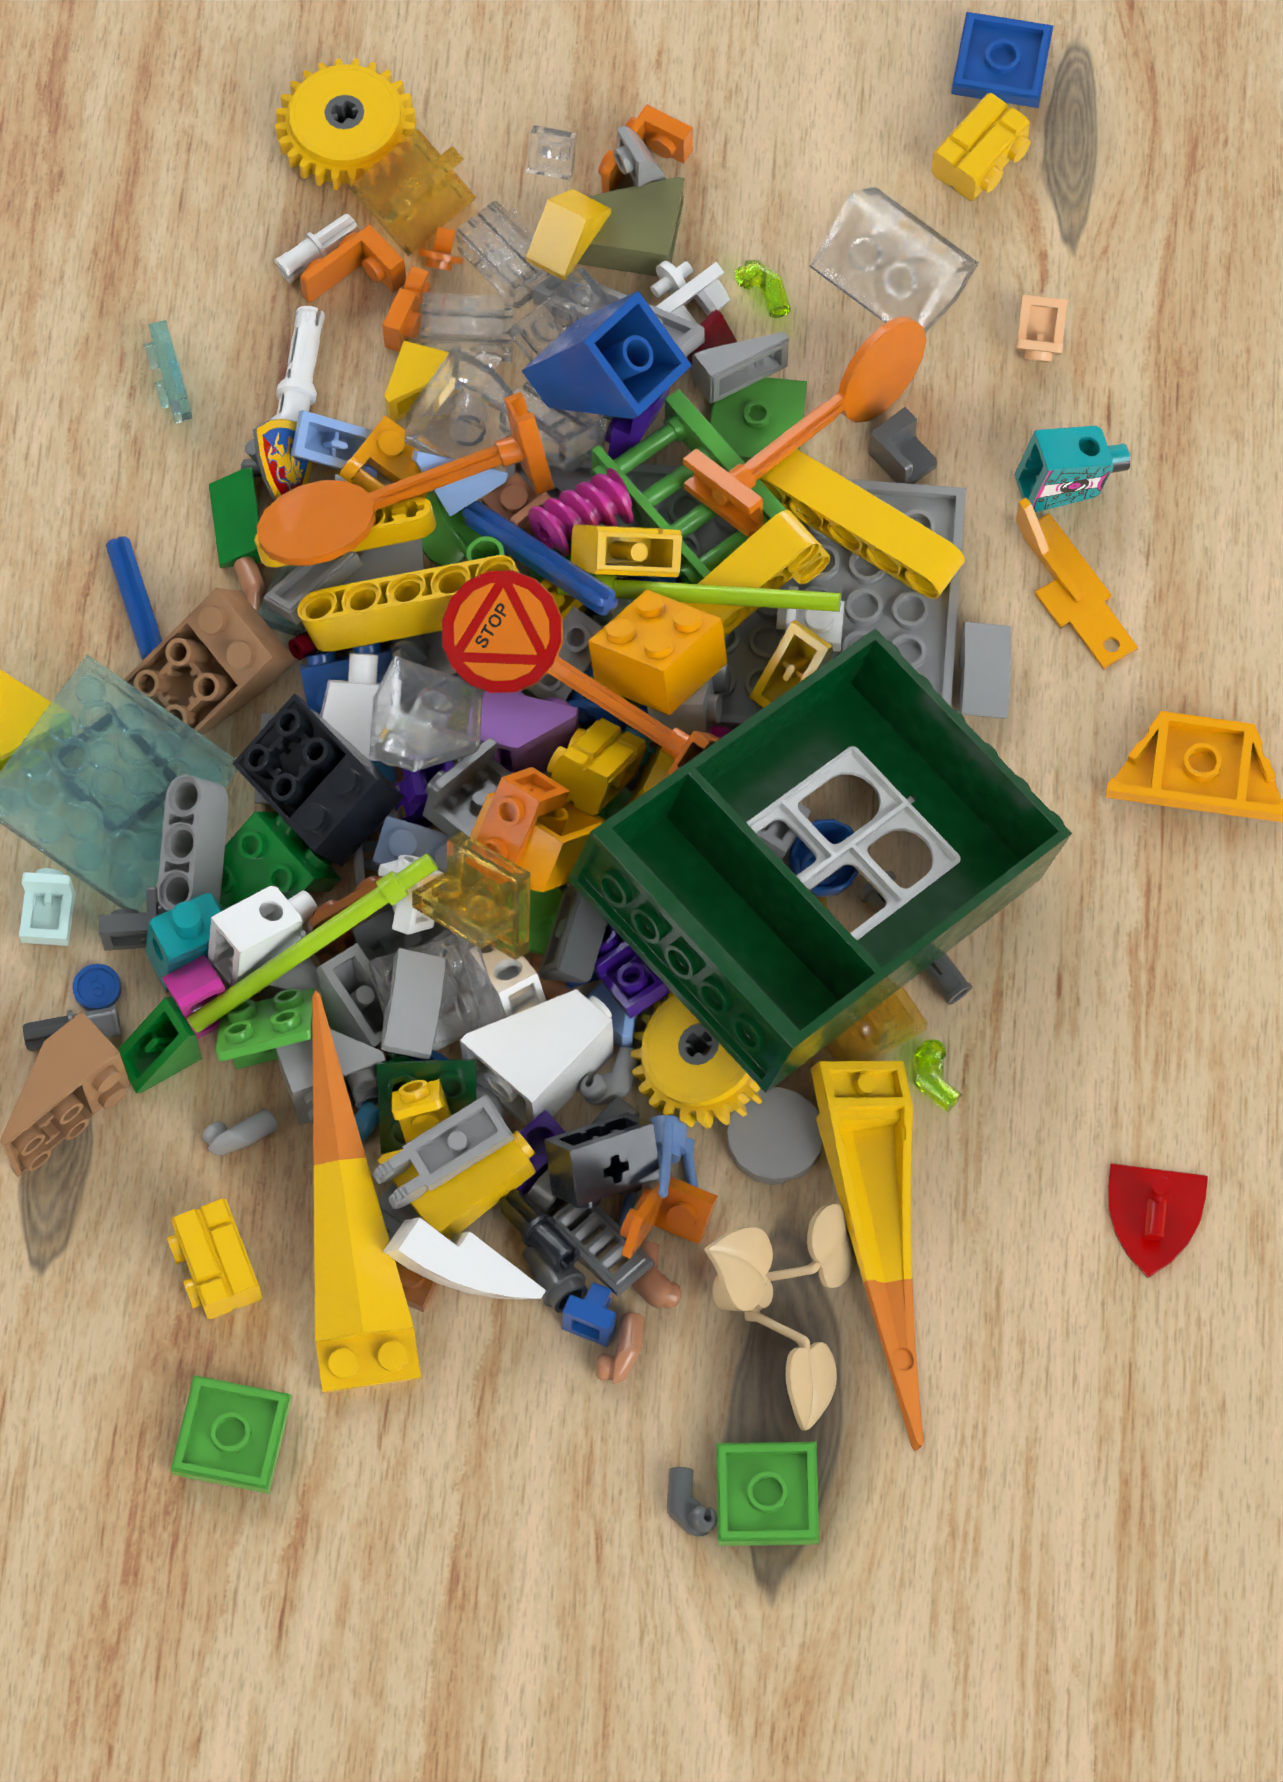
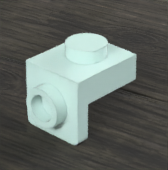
M50 868L38 869L36 873L24 872L21 882L25 891L19 931L21 943L69 946L76 895L70 876Z

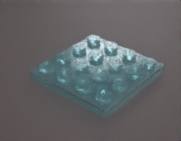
M87 654L0 772V824L120 908L138 911L146 900V887H153L158 883L165 799L170 783L176 777L186 774L219 783L225 788L237 772V769L232 764L236 759Z

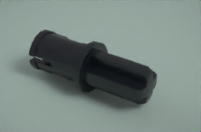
M511 1190L500 1199L501 1213L522 1234V1242L526 1247H534L557 1273L559 1271L561 1273L567 1271L576 1263L580 1256V1250L555 1226L556 1221L550 1214H542L520 1190Z

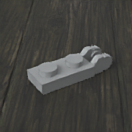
M484 1095L402 1146L404 1150L374 1169L375 1171L372 1172V1175L377 1183L384 1184L405 1172L412 1164L414 1165L419 1176L396 1189L388 1197L393 1209H400L420 1198L428 1189L431 1192L515 1138L488 1095Z

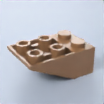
M215 588L121 683L174 750L180 752L263 693L296 659L241 591Z
M82 1011L43 1042L0 1139L11 1168L17 1177L26 1170L34 1171L41 1167L49 1159L51 1150L65 1138L72 1140L80 1135L88 1126V1119L102 1108L109 1109L115 1106L125 1096L126 1088L130 1086L120 1052Z

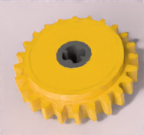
M338 58L335 60L334 66L327 67L323 62L318 63L319 71L313 74L308 70H304V81L302 83L293 80L289 83L291 95L282 94L280 97L282 108L276 109L277 124H275L281 154H287L290 168L299 166L300 176L303 179L314 174L317 186H321L326 180L332 182L333 190H338L341 183L349 184L352 190H356L358 182L366 181L369 186H373L374 177L379 174L386 179L389 178V166L393 165L401 168L403 165L402 154H411V140L416 139V111L413 108L411 94L404 92V83L401 80L392 83L390 70L387 69L379 74L374 62H371L366 68L360 66L359 59L357 58L353 59L351 65L343 64L342 60Z
M669 989V999L664 1003L658 1000L653 1004L656 1011L652 1016L645 1014L641 1016L640 1019L647 1025L645 1032H634L633 1035L642 1044L641 1048L631 1051V1057L642 1063V1065L632 1070L636 1078L644 1081L638 1087L639 1091L647 1098H650L648 1103L657 1111L661 1112L663 1110V1114L666 1116L680 1117V1121L691 1128L697 1119L706 1129L711 1128L713 1117H717L724 1125L730 1124V1112L737 1111L742 1117L746 1116V1103L750 1100L756 1104L762 1102L758 1094L761 1088ZM711 1048L708 1054L702 1055L705 1049Z

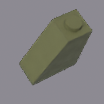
M673 177L646 183L640 187L632 186L588 196L611 208V215L577 264L658 276L656 266L661 262L668 261L672 264L684 206V178Z

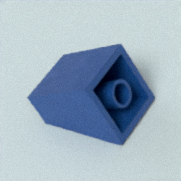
M636 291L575 321L522 370V373L548 408L634 419L644 412L692 365L640 292Z

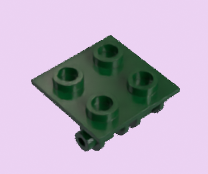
M392 1052V1059L388 1062H377L381 1154L403 1149L402 1146L406 1144L399 1120H395L392 1113V1092L398 1091L401 1086L411 1081L425 1080L430 1082L440 1079L452 1116L477 1100L475 1059L416 1061L411 1056Z

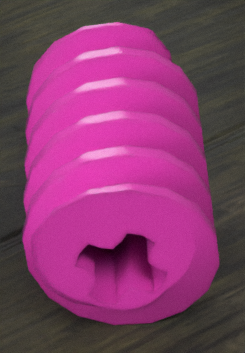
M611 467L607 470L606 475L598 473L591 478L590 483L583 481L575 486L574 491H563L559 495V499L550 498L546 500L543 508L539 506L532 507L528 515L531 528L537 540L551 549L555 548L563 557L570 554L568 540L571 539L572 541L574 524L598 526L602 523L604 526H617L615 518L617 515L627 525L633 522L632 502L627 487L619 474Z

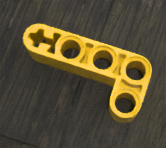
M784 510L767 521L698 584L780 589L790 579L794 578L798 584L802 585L813 580L826 568L830 561V555L790 510ZM681 602L722 618L724 638L759 608Z

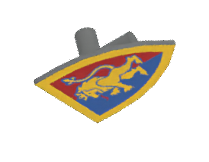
M286 419L268 420L253 429L254 439L250 440L245 446V452L252 459H244L241 463V469L252 467L254 477H263L265 485L274 501L292 489L307 484L313 465L311 461L291 456L297 423Z

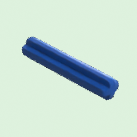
M121 536L117 539L109 540L106 548L143 661L162 642V638L130 539L126 536Z

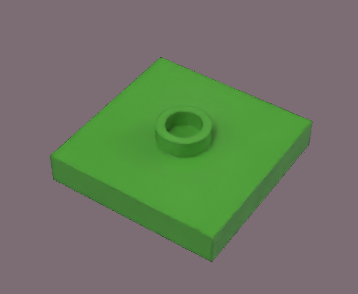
M765 377L713 403L710 424L746 463L803 419L807 381Z
M194 1375L170 1469L171 1474L270 1494L292 1402L291 1394Z
M817 1442L716 1443L718 1546L819 1545Z

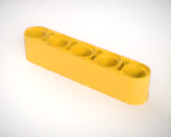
M798 449L759 478L785 509L790 510L797 519L928 598H938L965 562L962 552L950 541Z
M496 555L319 589L310 592L299 602L297 612L313 644L318 650L324 652L442 631V619L449 601L466 581L487 571L513 570L519 572L511 557Z

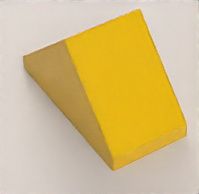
M574 189L549 198L526 254V261L565 281L611 215V208Z
M403 341L384 394L387 417L396 422L471 386L470 363L467 358L447 351Z
M797 620L791 621L749 698L763 708L832 660L833 646Z

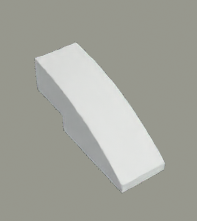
M422 1218L404 1220L383 1251L409 1270L438 1284L465 1293L497 1299L529 1300L541 1299L546 1292L544 1288L472 1232L454 1233L449 1240Z

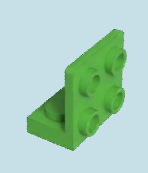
M290 988L277 993L270 999L258 1002L246 1000L222 1016L219 1022L216 1045L218 1060L233 1059L236 1069L277 1060L275 1048L312 1039V995L315 989L310 988L301 991L298 988Z

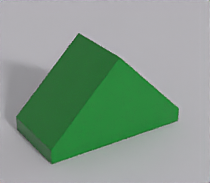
M172 996L165 997L118 1049L129 1082L136 1093H142L203 1059L196 1035Z

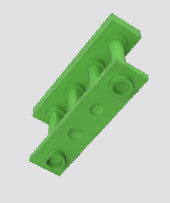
M678 389L665 398L664 425L622 455L612 460L600 445L591 449L592 470H590L591 477L598 473L606 475L607 470L610 467L613 468L627 487L632 502L631 510L634 520L641 527L681 530L682 539H684L718 514L701 503L679 520L669 525L654 506L682 488L684 482L691 478L694 472L682 464L642 493L625 474L674 440L678 443L683 441L691 451L697 448L727 472L736 465L745 464V462L682 391ZM758 479L755 487L751 490L763 498L764 525L776 514L786 509L761 480ZM738 530L700 558L682 540L681 565L678 576L680 581L685 584H698L741 546L748 537Z

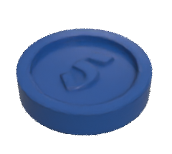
M91 964L84 967L77 973L73 981L75 999L81 1007L88 1011L109 1008L118 1001L121 995L122 988L118 974L111 967L104 964Z

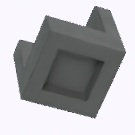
M906 407L870 432L868 454L896 483L915 484L937 467V458L915 436L917 418Z

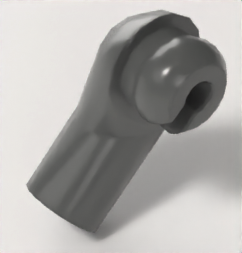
M672 1467L669 1469L667 1513L687 1534L697 1537L705 1536L716 1526V1512L712 1507L706 1509L692 1496L694 1471L686 1467Z

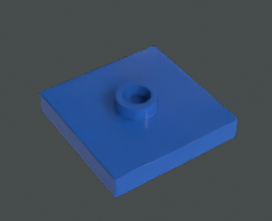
M966 12L951 94L983 99L987 93H992L1005 103L1039 108L1053 25Z

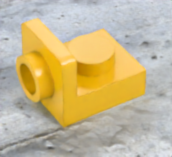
M440 1079L430 1082L425 1080L411 1081L401 1086L398 1091L392 1092V1113L394 1119L399 1120L406 1144L451 1116Z

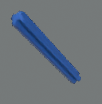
M474 501L470 507H464L462 516L465 517V525L483 537L488 536L497 539L502 544L505 552L597 614L607 615L610 609L617 607L618 600L615 598V591L482 502Z

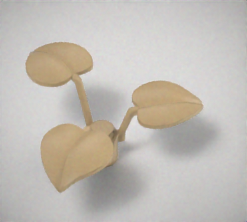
M839 1204L824 1205L812 1217L808 1228L807 1245L813 1261L806 1266L768 1272L773 1260L772 1246L766 1233L757 1227H743L732 1230L713 1241L704 1249L718 1273L713 1284L715 1305L720 1310L743 1311L746 1321L758 1322L794 1340L798 1344L799 1348L791 1350L787 1357L785 1376L792 1409L798 1426L802 1431L810 1429L816 1423L833 1397L837 1381L834 1357L825 1343L814 1342L810 1345L807 1336L761 1314L760 1311L768 1307L772 1301L773 1286L771 1281L810 1275L818 1271L822 1285L826 1288H835L842 1285L850 1277L857 1259L845 1221L844 1210Z

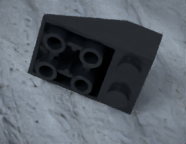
M295 693L232 763L314 852L341 867L382 823L386 815L388 816L405 797L369 759Z

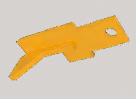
M1027 498L1019 501L1016 522L1021 534L1055 579L1035 591L1034 595L1057 625L1062 628L1069 623L1103 670L1137 650L1138 646L1105 603V601L1112 598V594L1050 513L1037 519L1030 501ZM1107 640H1115L1119 644V649L1115 652H1109L1105 649L1104 643Z

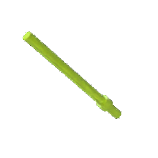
M596 574L595 576L596 579L615 591V598L636 599L647 589L678 602L831 612H840L841 593L617 579L616 575ZM557 587L558 595H569Z
M426 853L397 874L391 871L376 881L378 887L189 1015L187 1020L191 1027L197 1033L201 1032L386 904L390 903L393 906L409 895L408 889L438 869L429 853Z

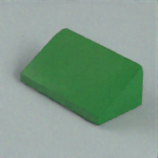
M249 467L209 484L220 568L233 567L238 559L246 556L254 558L256 563H261L254 541L260 517L252 467Z

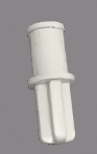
M344 214L315 235L311 232L305 234L306 239L274 259V262L284 279L291 284L301 276L309 263L317 258L326 257L338 248L341 241L347 235L353 232L358 233L360 229L349 214Z

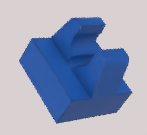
M593 1282L584 1300L570 1295L563 1310L562 1330L608 1348L616 1330V1312L608 1310L612 1298H609L612 1289Z

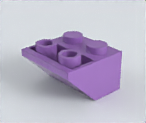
M484 691L471 736V744L477 748L491 737L498 742L494 760L513 774L533 767L544 774L548 772V764L559 746L567 749L572 736L579 728L578 708L559 698L549 697L541 700L527 697L521 691L517 693H490Z

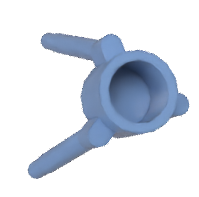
M658 1115L652 1117L649 1121L654 1123L658 1161L660 1163L659 1196L661 1198L667 1197L671 1164L678 1163L681 1160V1156L683 1157L687 1183L698 1187L693 1157L694 1139L687 1137V1126L677 1116ZM638 1192L626 1194L618 1221L620 1227H622L629 1210L634 1207Z

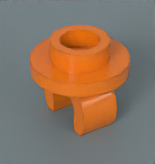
M438 227L433 251L419 249L418 255L427 257L425 266L452 271L453 263L462 265L464 258L451 255L455 230Z

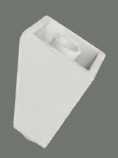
M575 989L467 1033L460 1040L462 1059H475L476 1084L490 1089L499 1097L502 1106L526 1127L544 1110L553 1117L580 1089L582 1079L589 1073L594 1075L614 1054L612 1014L599 999L594 996L587 999Z

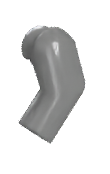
M621 1047L612 1072L603 1075L595 1074L594 1076L589 1073L582 1079L580 1091L588 1103L602 1106L618 1097H625L630 1093L635 1080L632 1070L640 1065L639 1060L631 1057V1051L635 1049Z
M263 1109L228 1130L224 1123L214 1122L203 1131L202 1139L209 1145L208 1151L215 1155L223 1156L250 1146L276 1131L277 1122L269 1110Z

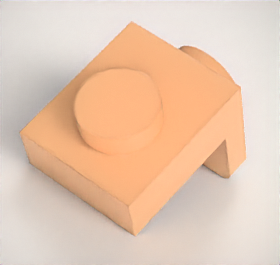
M1022 295L1016 350L1025 351L1024 359L1051 362L1052 354H1062L1068 300Z

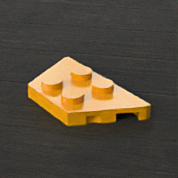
M1160 711L1149 726L1145 737L1138 741L1120 771L1108 782L1105 798L1283 823V801L1275 783L1276 775L1270 760L1263 754L1262 740L1255 724Z

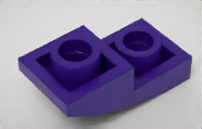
M670 387L638 417L634 419L612 418L604 439L605 442L610 443L608 455L612 460L639 443L662 409Z
M608 923L593 971L618 1005L631 1019L670 993V991Z

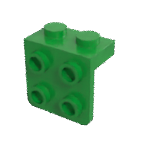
M254 811L225 845L219 903L224 909H227L269 886L277 887L287 900L302 890L306 892H330L341 880V877L332 869V861L314 852L277 812Z

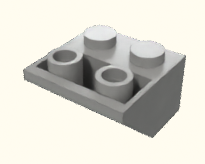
M330 1029L351 1106L361 1108L366 1100L373 1105L378 1104L377 1062H386L383 1052ZM312 1038L275 1048L281 1074L300 1125L308 1122L313 1124Z

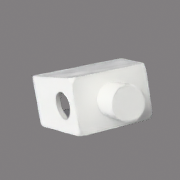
M350 653L348 681L328 680L320 716L370 761L404 762L397 687L393 683L377 682L378 655Z
M269 886L211 917L208 961L229 988L301 939L302 925L308 922L313 912L318 908L314 899L308 892L302 890L287 900L277 887Z

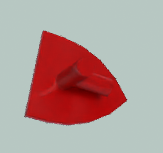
M1111 1163L1108 1181V1211L1114 1232L1128 1258L1149 1278L1171 1264L1192 1239L1201 1221L1206 1200L1208 1176Z

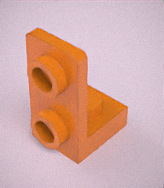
M648 104L645 105L637 118L631 117L625 125L634 130L645 145L649 146L654 153L663 158L671 157L684 164L693 151V127ZM609 150L604 155L599 166L598 173L601 175L602 193L614 191L625 176L615 161L613 150Z
M369 224L360 232H353L347 235L341 241L338 248L326 257L317 258L308 264L300 276L303 297L311 303L361 265L374 282L379 283L382 281L393 293L403 286L406 281L404 259Z
M533 767L501 777L470 854V861L503 883L511 881L538 816L563 808L570 791Z
M670 1176L668 1195L665 1198H661L658 1194L659 1181L653 1189L646 1187L641 1194L636 1210L631 1208L622 1224L620 1236L625 1237L626 1241L621 1255L631 1259L653 1226L700 1244L706 1234L718 1196Z

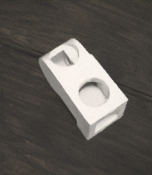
M502 933L495 935L480 946L467 950L468 960L477 979L495 1000L503 1018L546 1002L537 972L512 942H509Z

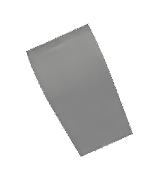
M184 774L172 780L167 789L157 888L160 905L167 911L173 909L181 902L190 901L205 893H212L217 901H220L229 801L226 789L219 783Z

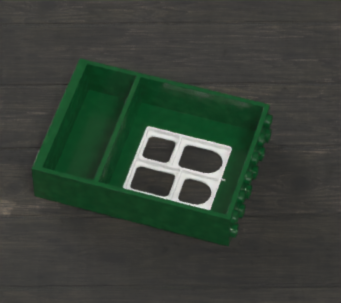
M875 628L592 830L572 868L568 880L766 1093L1037 883L1061 851L1072 832L1064 825L1060 816L1051 811L1031 791L1028 783L1023 778L1017 776L1003 762L996 750L990 744L984 742L966 723L962 714L952 708L933 689L930 681L925 676L919 674L901 655L899 649L892 642L886 640ZM854 775L868 782L877 793L879 800L878 813L871 821L839 844H832L800 812L798 803L836 776ZM775 820L786 823L816 857V861L797 876L756 834ZM892 831L913 833L921 838L931 850L933 859L931 870L925 877L908 889L899 887L868 854L867 849L871 844ZM844 865L854 866L886 901V906L851 933L810 891Z

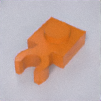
M412 266L407 275L404 288H399L382 324L386 348L400 352L403 341H407L408 338L415 339L423 319V314L419 313L418 309L426 299L431 284L426 282L430 275L428 271Z

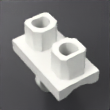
M663 261L656 266L659 281L650 287L652 293L657 298L667 291L671 294V296L656 306L659 309L698 324L685 307L691 300L695 299L707 316L715 309L719 311L730 301L725 288L718 280L724 274V271L717 262L687 284L684 279L693 273V268L687 261L677 268L668 261Z

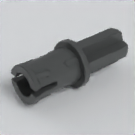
M116 1005L83 1012L105 1037L121 1035ZM67 1010V1016L24 1024L23 1037L29 1051L40 1050L45 1040L77 1014H73L72 1010Z

